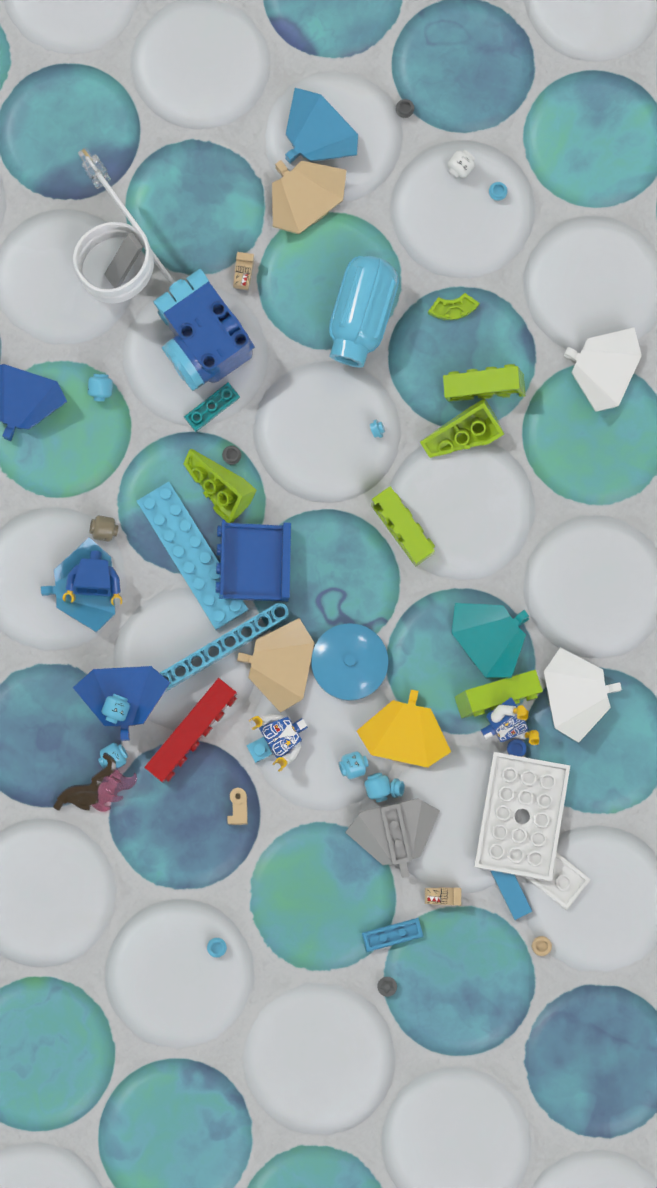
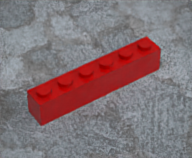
M218 678L144 768L162 783L165 781L169 782L176 774L173 771L177 766L182 767L187 761L186 755L198 748L200 745L198 741L201 737H206L212 731L211 725L215 720L219 722L225 715L223 712L227 706L231 707L236 702L237 698L235 696L237 692Z

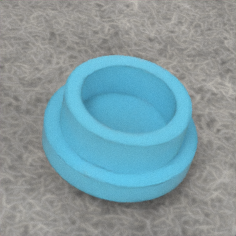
M495 182L490 186L489 195L493 200L500 201L507 196L508 190L505 184Z
M377 419L370 423L373 436L375 438H382L385 432L383 423L378 422Z
M395 778L390 782L391 796L398 798V796H403L405 785L403 781Z
M213 938L208 942L207 951L212 957L218 958L225 954L227 946L223 939Z

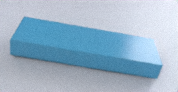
M491 871L513 919L516 920L532 912L515 875Z
M419 918L362 933L367 952L424 937Z

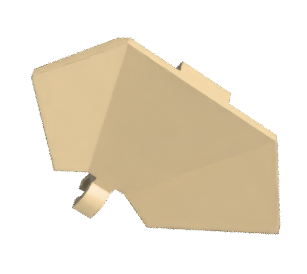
M282 160L275 164V169L281 174L282 178L272 182L274 228L300 234L326 216L330 210L343 201L347 170L300 161L289 172Z
M300 618L256 639L253 656L238 653V662L251 664L248 678L280 713L304 698L314 641Z

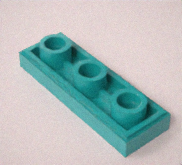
M227 382L186 414L184 419L197 432L236 402L240 396ZM213 404L215 408L209 409V405Z

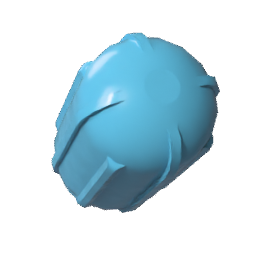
M358 256L348 263L329 323V333L334 341L329 356L331 359L348 366L361 368L364 367L367 354L374 351L380 345L399 284L398 273L389 262L374 256Z

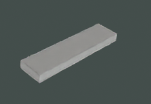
M133 232L126 235L104 274L114 288L121 286L143 248Z

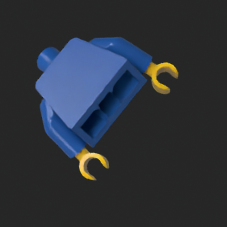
M91 551L90 559H81L80 563L75 565L68 573L67 593L63 595L64 602L68 594L72 597V603L76 599L75 594L111 596L112 593L111 604L114 606L113 599L116 597L120 599V605L122 604L123 600L119 595L121 592L120 578L115 569L109 566L107 560H101L102 553L100 551Z

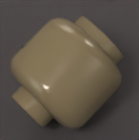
M98 515L95 519L91 520L89 533L96 540L109 542L113 536H117L119 526L115 525L114 518Z

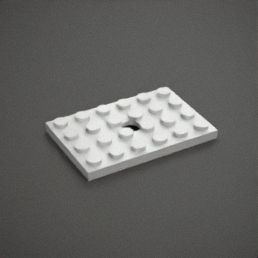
M493 752L474 868L552 881L570 771L569 765ZM525 809L529 813L530 818L526 824L516 822L514 816L517 810Z

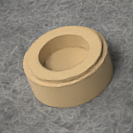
M539 936L533 940L531 947L536 955L545 956L551 951L552 945L548 938Z

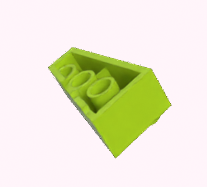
M515 364L504 365V368L498 369L493 366L486 367L482 371L469 369L466 373L452 371L448 375H443L444 396L448 402L473 400L474 396H478L479 399H491L493 395L509 398L514 393H519V397L526 396L524 374Z
M391 486L371 499V507L415 567L434 554L435 550L433 548H435V545L430 538L426 539L423 534L424 530L418 522L415 523L411 512L407 507L405 508L400 497Z
M536 670L512 676V678H505L465 690L454 698L462 719L472 715L474 717L483 715L485 711L494 710L498 705H501L511 697L516 705L525 698L527 701L538 698L537 694L543 692Z

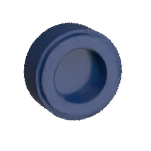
M513 739L507 745V753L523 757L526 753V744L520 739Z

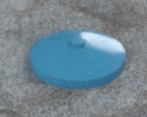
M353 623L337 625L326 631L315 644L311 659L313 675L319 686L326 693L337 699L353 701L365 698L375 692L385 679L388 670L386 647L380 637L365 626Z

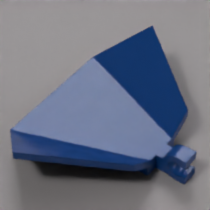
M6 364L0 365V422L7 425L2 435L4 439L12 441L16 428L29 430L67 403L57 381Z
M152 666L104 668L90 671L73 689L104 726L121 727V740L130 741L129 726L145 723L171 682ZM113 694L128 699L127 702L130 704L126 719L124 721H117L116 724L105 720L106 716L101 712L106 698L113 696Z

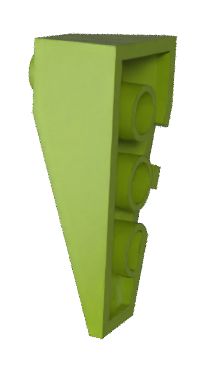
M483 398L420 441V444L428 456L432 458L462 449L466 450L479 445H487L505 433L490 405Z
M189 449L183 465L194 481L199 483L204 489L203 494L206 498H210L214 504L213 509L227 523H233L251 504L257 490L244 478L199 452Z

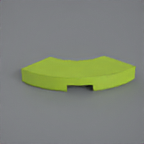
M466 293L454 300H445L438 297L429 309L428 314L442 320H456L471 314L480 303Z

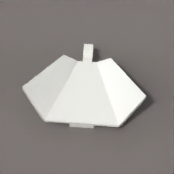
M633 327L587 338L581 353H577L574 349L567 347L563 357L576 362L572 375L594 411L598 412L619 406L642 354L636 331Z
M561 647L544 670L554 728L579 743L611 708L607 694L620 692L622 690L621 684L615 683L605 686L603 669Z

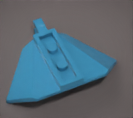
M295 88L286 129V136L294 149L285 154V159L291 164L300 155L310 162L357 156L358 133L321 94Z
M89 537L54 569L55 586H41V595H56L57 609L97 632L115 615L114 599V606L111 604L112 593L111 596L75 594L76 599L72 603V597L68 594L66 601H63V595L67 593L68 573L75 565L80 563L81 559H90L91 551H100L102 553L101 560H107L109 566L112 567L111 556Z

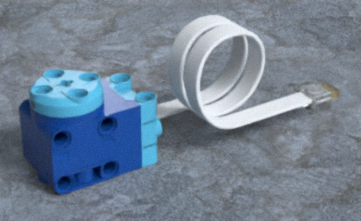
M86 147L79 151L78 154L83 162L82 166L86 175L97 189L101 186L106 188L132 224L131 226L122 222L104 223L92 228L81 237L74 250L73 264L82 285L92 297L101 302L111 304L124 302L136 296L147 285L152 276L155 262L171 284L169 293L166 292L153 301L159 310L157 311L159 316L175 335L174 338L161 347L173 364L179 376L192 391L208 381L211 383L219 382L252 358V349L255 346L248 334L201 269L188 276L186 280L180 279L176 282L173 280L152 251L143 230L108 184L111 178L96 154L92 156ZM133 232L146 250L145 261L138 274L128 283L114 289H101L90 284L83 277L82 271L83 262L90 250L104 240L126 237L127 234Z

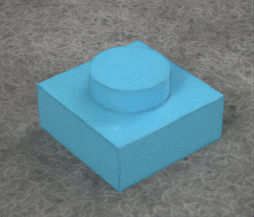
M264 737L246 745L255 763L272 755Z

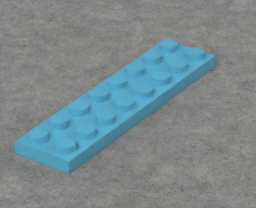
M170 482L165 483L137 500L138 505L215 630L249 611L243 600L219 599V593L215 591L216 581L219 582L220 575L216 574V563H219Z

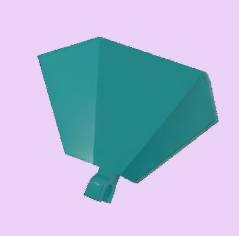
M455 603L452 635L485 678H512L526 638V634L519 626L529 620V615L523 610L512 619L504 605Z

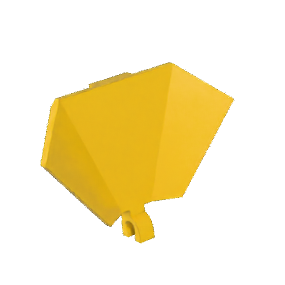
M412 689L408 704L392 700L356 731L370 755L426 768L451 753V750L431 708L415 706L419 691Z

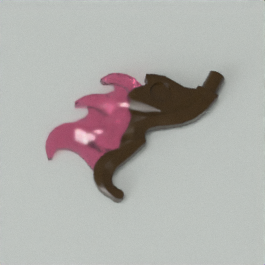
M104 753L103 758L107 760L108 765L92 777V782L90 784L68 787L57 796V801L53 807L59 811L63 804L72 803L83 810H90V805H92L98 811H108L111 807L105 806V803L122 800L123 796H118L117 793L135 786L137 775L134 773L132 777L123 776L116 768L115 759L108 753Z

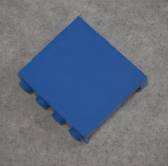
M222 520L221 526H217V537H221L220 544H217V556H220V563H216V574L220 575L219 582L216 581L215 591L219 593V599L288 602L290 598L291 523L262 525L225 523V520Z

